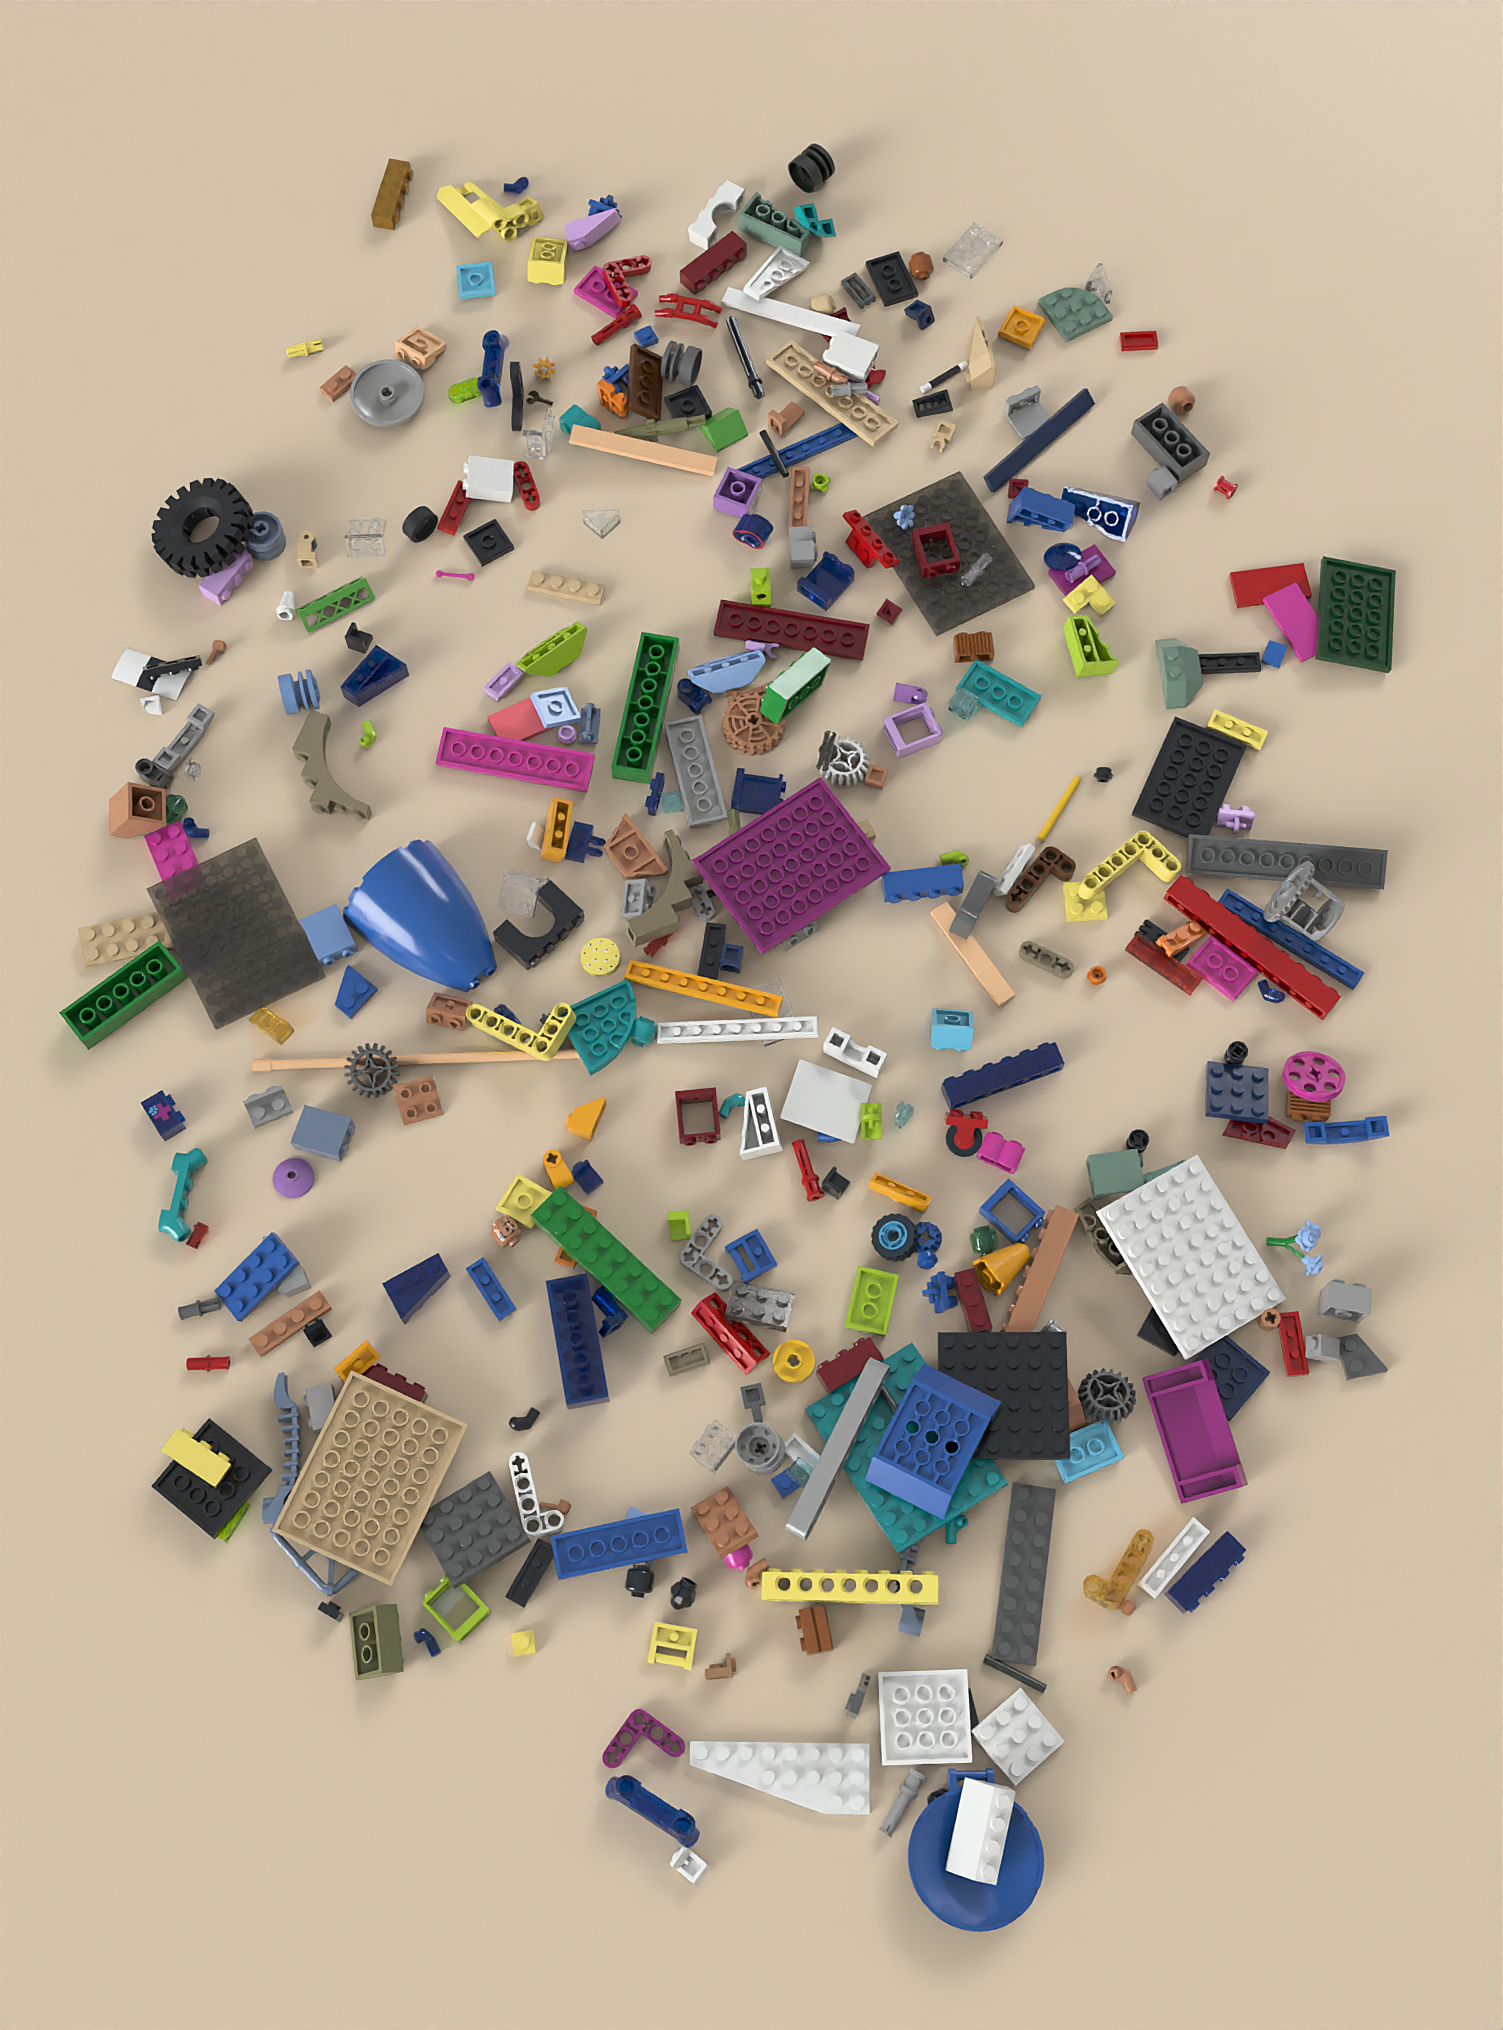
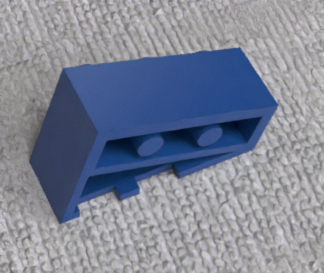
M1024 487L1009 504L1006 523L1012 524V521L1023 522L1024 526L1028 527L1030 524L1042 525L1041 529L1065 532L1073 523L1075 504L1069 503L1067 500L1055 498L1050 494L1041 493L1033 488Z

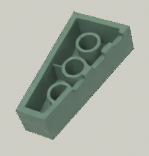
M758 192L752 196L739 213L738 230L778 248L781 245L800 257L808 248L810 231L794 219L786 217V213L782 210L778 211L775 209L773 203L763 200Z

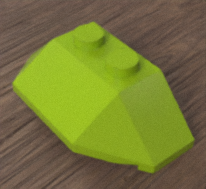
M579 622L563 628L527 652L517 663V666L529 674L546 677L556 675L563 667L573 663L580 656L588 631L587 628Z

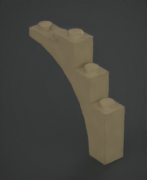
M310 710L292 750L296 759L306 762L301 772L304 784L310 788H315L309 800L312 809L319 814L326 813L331 815L334 808L339 813L344 814L346 812L352 814L357 819L362 820L364 818L370 820L372 815L370 806L346 793L334 781L328 770L325 749L331 727L329 716Z
M672 829L665 831L663 840L671 866L669 883L662 896L651 908L627 921L626 932L634 947L678 931L680 922L678 911L691 906L693 893L690 888L702 884L704 880L692 863L694 859L690 860L688 852L684 851L681 846L679 836L675 835Z

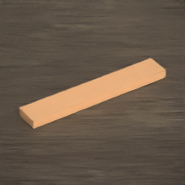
M946 901L930 912L931 916L997 1006L1000 1007L1014 998L1016 994L971 933L966 940L949 931L956 916L949 903Z

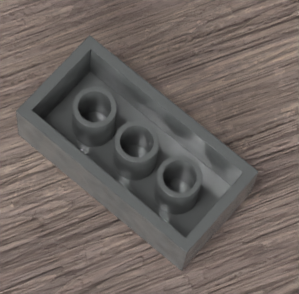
M1163 402L1134 421L1131 431L1133 437L1161 467L1165 466L1178 481L1177 484L1207 465L1210 452Z

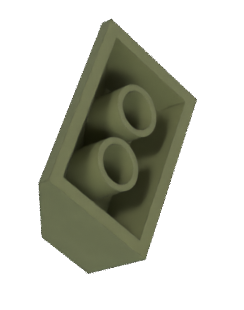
M397 1604L374 1605L349 1613L356 1680L404 1672Z

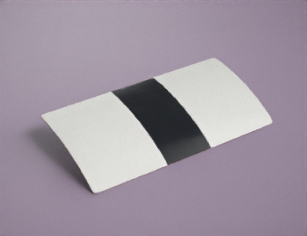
M126 648L111 678L176 701L191 671L184 669L180 670V673L176 675H168L166 673L161 674V677L157 679L145 678L143 673L144 666L166 661Z

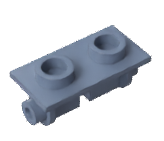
M587 703V706L581 708L578 743L598 744L601 709L594 707L593 703Z

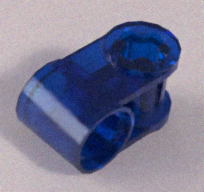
M684 678L677 683L678 699L696 715H699L707 704L712 703L710 695L692 683L690 679ZM686 688V689H689L690 691H688V692H683V691H681V690Z

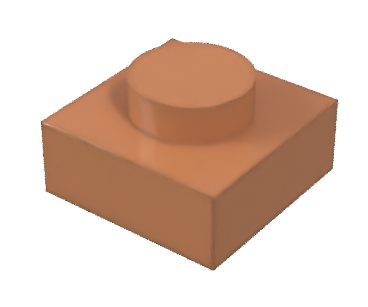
M870 764L864 784L883 789L889 769Z

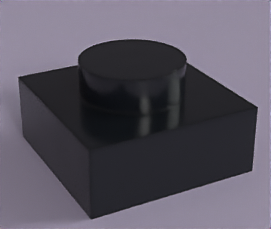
M331 1601L328 1604L321 1602L318 1607L319 1611L338 1622L344 1616L343 1613L339 1612L341 1607Z

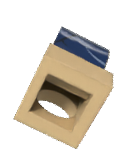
M303 530L298 536L296 559L299 568H318L319 561L316 552H314L317 548V541L311 530Z

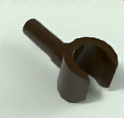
M537 391L528 393V395L533 397L526 400L529 404H534L536 401L551 406L553 404V401L540 397Z

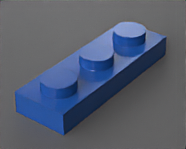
M484 1257L466 1268V1271L499 1322L517 1311Z

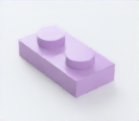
M509 662L484 687V691L499 702L524 677V673Z

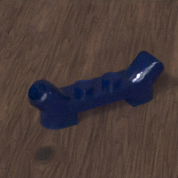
M496 330L488 331L483 337L482 347L485 350L482 376L478 377L477 388L482 393L484 406L487 408L496 407L502 403L500 386L504 352L509 346V340L506 335L499 334Z
M630 1775L611 1777L605 1788L606 1796L609 1799L619 1801L674 1837L681 1846L684 1845L689 1848L697 1842L700 1831L695 1826V1820L689 1813L681 1808L677 1810L642 1787V1783Z

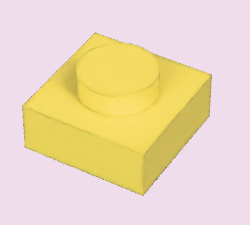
M533 1630L511 1633L514 1657L536 1653Z

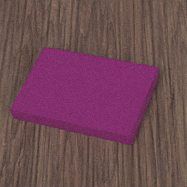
M1094 544L1049 569L1048 574L1066 597L1090 575L1101 584L1115 576L1116 571ZM1097 554L1101 559V563L1089 570L1088 575L1081 576L1073 583L1067 580L1066 572L1076 567L1078 562H1084Z

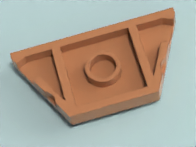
M625 813L618 827L614 829L612 837L606 842L604 851L626 880L668 874V868L627 813Z

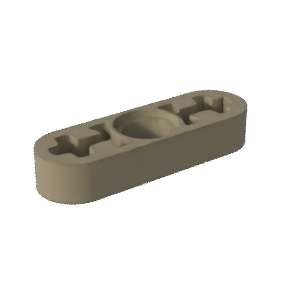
M1025 941L1020 946L1019 956L1024 961L1061 979H1067L1072 975L1074 965L1069 959L1032 941ZM1031 948V952L1028 955L1025 954V951ZM1037 952H1040L1036 960L1035 956L1037 955ZM1049 956L1052 962L1044 964L1041 961V957ZM1057 960L1058 963H1057L1056 967L1053 968V966H1054V964H1055V961ZM1064 965H1066L1067 970L1065 972H1062L1061 967H1064Z

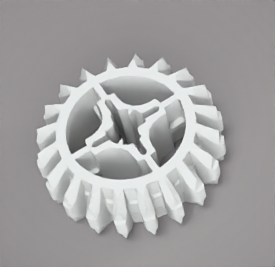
M839 736L838 741L832 738L830 743L826 742L824 744V748L820 749V754L818 755V768L820 769V774L825 775L826 781L831 779L832 785L838 782L839 787L842 786V783H845L848 787L850 782L856 785L857 779L863 780V775L867 774L870 765V756L867 754V749L863 748L862 742L856 744L857 740L855 738L849 741L848 736L845 740H842ZM835 753L836 758L833 759V762L829 763L828 759ZM859 760V765L852 770V765L855 764V761Z

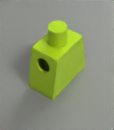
M769 568L750 569L752 605L771 608ZM758 594H764V598H758Z

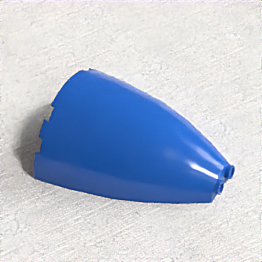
M419 839L411 841L406 848L402 846L396 848L378 861L362 877L364 881L360 887H355L349 895L348 900L350 903L343 910L344 921L365 941L393 962L409 971L441 985L466 993L471 989H476L480 985V979L483 976L489 977L495 972L497 964L483 917L463 881L431 841L426 840L422 842Z

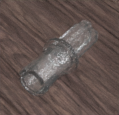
M988 553L983 554L976 563L971 564V568L961 577L962 582L967 586H971L978 576L983 575V571L992 562V557Z

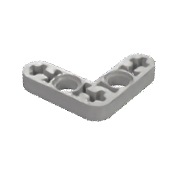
M711 1214L705 1218L681 1251L680 1262L686 1269L712 1287L725 1292L732 1286V1276L704 1256L722 1230L721 1218ZM710 1221L713 1223L714 1221H717L718 1228L713 1227L710 1230V1235H712V1237H710L706 1233L710 1227V1224L708 1222ZM699 1236L705 1237L707 1239L706 1245L697 1246L695 1243L696 1238ZM692 1245L693 1248L697 1250L693 1254L694 1261L692 1262L691 1260H689L688 1262H685L684 1255L686 1254L689 1256L691 1254L693 1249L690 1248V1246ZM702 1265H710L712 1267L711 1273L708 1275L702 1274L700 1272ZM716 1270L719 1271L717 1273L719 1278L727 1277V1285L723 1284L720 1286L719 1280L714 1277L713 1281L711 1280Z

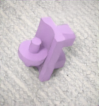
M1223 804L1221 809H1219L1216 827L1232 828L1233 834H1237L1239 829L1251 830L1255 812H1251L1250 807L1242 806L1239 810H1232L1230 805Z

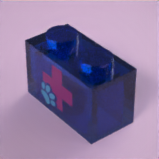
M163 1090L141 1102V1105L164 1141L187 1129L183 1123L186 1119L180 1110L176 1112L173 1106L176 1103L170 1094L166 1096Z

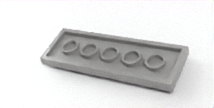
M702 715L664 722L689 827L695 828L727 821L728 816Z

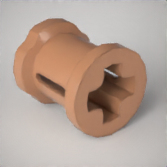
M1266 1309L1257 1321L1259 1328L1266 1332L1272 1331L1280 1323V1314L1275 1309ZM1267 1317L1268 1319H1272L1273 1322H1266L1265 1318Z

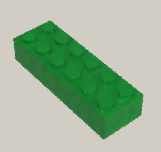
M159 940L59 1013L89 1050L188 977Z

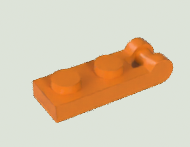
M1192 919L1167 935H1162L1156 941V944L1159 947H1163L1166 950V954L1172 957L1204 938L1207 931L1195 919Z

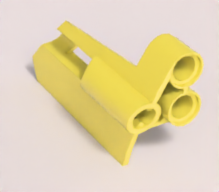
M466 182L460 188H455L452 185L440 187L436 197L477 238L493 229L505 241L510 242L517 236L516 228L525 227L529 221L528 214L518 205L513 204L503 208L472 182ZM475 192L480 199L472 204L463 197Z

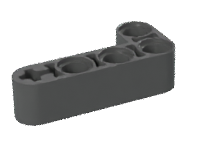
M982 870L978 872L949 929L950 932L967 940L998 878Z

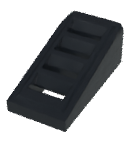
M947 389L912 400L917 418L953 411ZM926 403H930L931 408H928ZM920 404H923L924 410H920Z

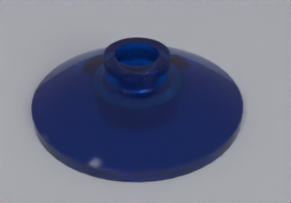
M1058 543L1045 551L1044 562L1053 570L1064 571L1078 565L1082 555L1076 545Z

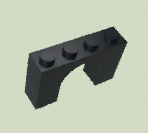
M551 880L536 892L537 900L555 917L554 926L547 934L540 937L526 936L508 919L493 931L495 941L527 971L531 967H536L540 963L541 958L545 954L551 953L555 945L560 940H565L569 936L570 931L574 927H579L585 918L584 911Z

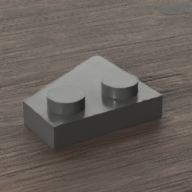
M1358 1334L1338 1337L1340 1339V1360L1346 1380L1386 1373L1388 1371L1387 1367Z

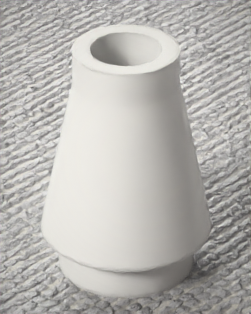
M290 591L283 593V597L276 609L277 616L286 621L291 620L295 615V595Z

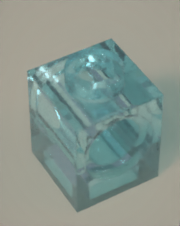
M959 687L949 702L948 710L968 721L980 709V706H978L979 698Z

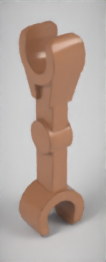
M769 682L764 683L761 687L748 688L745 691L728 690L725 693L726 697L734 696V698L728 699L727 703L729 704L730 701L735 702L737 696L744 697L745 693L753 695L754 692H758L759 695L766 694L765 688Z

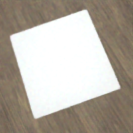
M799 1060L780 1118L853 1144L861 1122V1103H867L872 1085L804 1060Z

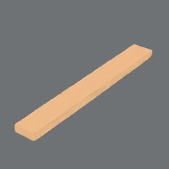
M573 424L569 440L570 444L709 476H714L718 457L575 424Z

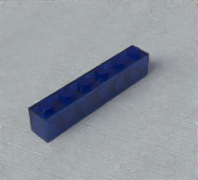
M1045 1042L1039 1045L1037 1049L1023 1050L1015 1057L1006 1056L998 1063L993 1064L990 1062L983 1065L979 1070L974 1071V1069L965 1071L962 1076L956 1078L955 1076L948 1077L942 1082L941 1091L949 1110L956 1109L1061 1071L1065 1063L1056 1043L1049 1044V1042Z

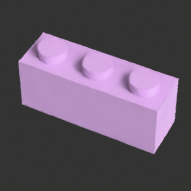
M245 550L241 555L235 552L232 553L236 560L230 566L225 561H222V571L215 574L210 570L209 576L205 577L198 585L203 596L219 605L230 597L233 589L241 583L244 575L252 569L254 564L251 554Z

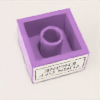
M728 467L713 496L714 509L748 521L762 493V479Z

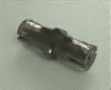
M831 731L824 732L823 743L818 751L820 753L816 765L818 770L821 769L822 765V771L829 769V762L834 754L833 746L837 736L835 732H832V736H830Z

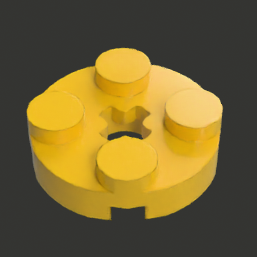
M788 1340V1342L780 1344L773 1354L774 1372L786 1382L801 1383L814 1370L815 1357L811 1348L803 1341ZM796 1356L797 1361L800 1363L792 1367L788 1359Z

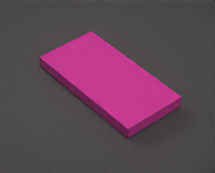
M1297 583L1264 597L1263 603L1300 663L1316 656L1318 617Z

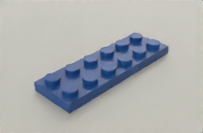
M679 1508L550 1536L558 1580L688 1553Z

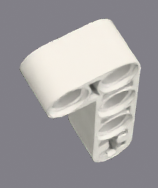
M521 1452L512 1454L509 1459V1467L523 1529L526 1534L531 1538H538L562 1531L565 1526V1519L561 1512L551 1510L541 1513L533 1474L527 1456ZM518 1459H521L522 1462H524L522 1463V1470L524 1473L521 1474L517 1465H515L517 1464ZM521 1480H529L530 1485L527 1489L522 1490L519 1488ZM526 1501H533L535 1505L532 1510L526 1511L523 1509ZM554 1516L561 1518L560 1524L556 1527L549 1525L550 1519ZM531 1522L539 1523V1529L536 1532L528 1531V1526Z

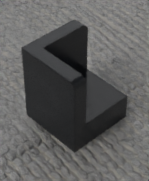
M352 622L345 635V640L349 649L366 654L373 636L358 630L356 623Z
M833 1166L822 1181L821 1189L839 1200L850 1185V1181L837 1173V1168Z

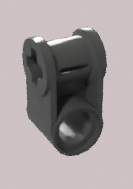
M142 758L135 764V769L140 779L152 787L164 789L169 781L174 780V776L169 771L159 767L147 758ZM150 768L147 772H142L144 769Z

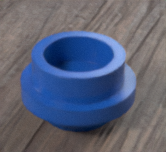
M930 1250L923 1251L918 1255L917 1264L920 1268L931 1269L938 1262L937 1256Z

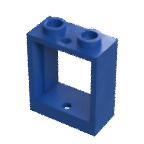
M1009 1178L979 1209V1213L1012 1244L1017 1242L1023 1244L1030 1237V1230L1033 1227L1038 1229L1045 1221L1043 1219L1045 1211ZM1009 1193L1035 1216L1017 1235L991 1213Z

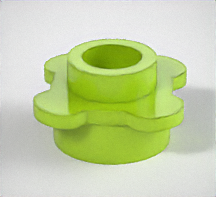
M823 473L815 474L810 488L825 493L828 491L827 486L831 479Z

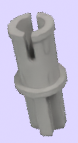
M847 382V384L831 385V396L848 395V397H851L854 394H865L868 392V386L866 382L852 384Z

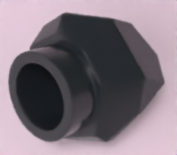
M682 1577L680 1581L671 1586L670 1602L675 1610L691 1607L694 1603L695 1589L697 1587L694 1581Z

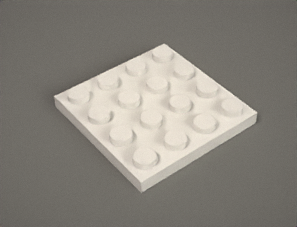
M967 1669L878 1672L882 1766L972 1763Z

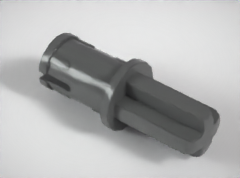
M216 1297L201 1302L197 1300L196 1303L178 1307L179 1317L181 1320L197 1315L202 1317L205 1313L220 1310L222 1308L221 1301Z

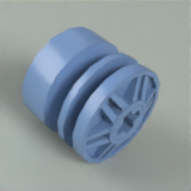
M311 669L305 670L307 679H304L302 672L298 671V681H294L291 673L278 676L280 693L287 715L300 713L301 703H304L307 711H310L309 702L311 701L314 709L320 708V692L317 680L313 676Z

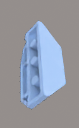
M761 650L748 651L702 663L693 669L687 670V673L692 683L714 694L724 693L729 689L741 688L751 683L766 660Z

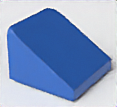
M1269 640L1261 663L1280 668L1287 646Z

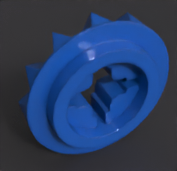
M919 1222L916 1224L919 1237L928 1230V1237L931 1238V1240H927L925 1245H923V1238L920 1237L916 1252L921 1253L930 1250L934 1253L937 1251L942 1242V1233L937 1225L930 1222Z

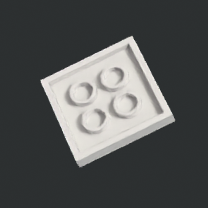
M1022 1688L1017 1689L971 1730L973 1737L1013 1787L1065 1742Z

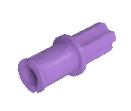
M1096 554L1084 562H1078L1076 567L1065 573L1067 580L1073 583L1081 576L1088 575V571L1099 565L1101 559Z

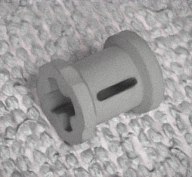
M1053 1318L1040 1331L1066 1332V1335L1068 1333L1067 1330H1062L1054 1323L1055 1320Z

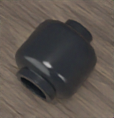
M633 1565V1568L627 1570L625 1589L632 1592L631 1596L644 1598L645 1594H650L653 1591L655 1573L650 1570L651 1567Z

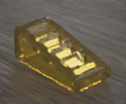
M263 1005L249 1019L251 1023L280 1045L294 1032L290 1023ZM265 1014H267V1016L261 1022H259L261 1018Z

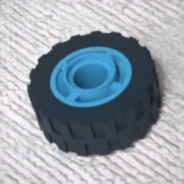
M891 1213L887 1216L884 1215L872 1228V1245L888 1261H904L906 1258L911 1257L913 1252L915 1253L916 1247L919 1245L918 1239L920 1237L917 1227L908 1217L901 1214ZM899 1234L896 1241H891L893 1235Z

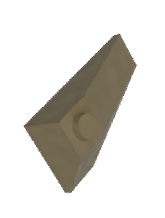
M1088 1198L1075 1207L1074 1212L1080 1214L1078 1219L1101 1261L1115 1274H1133L1096 1213L1102 1208L1091 1198Z

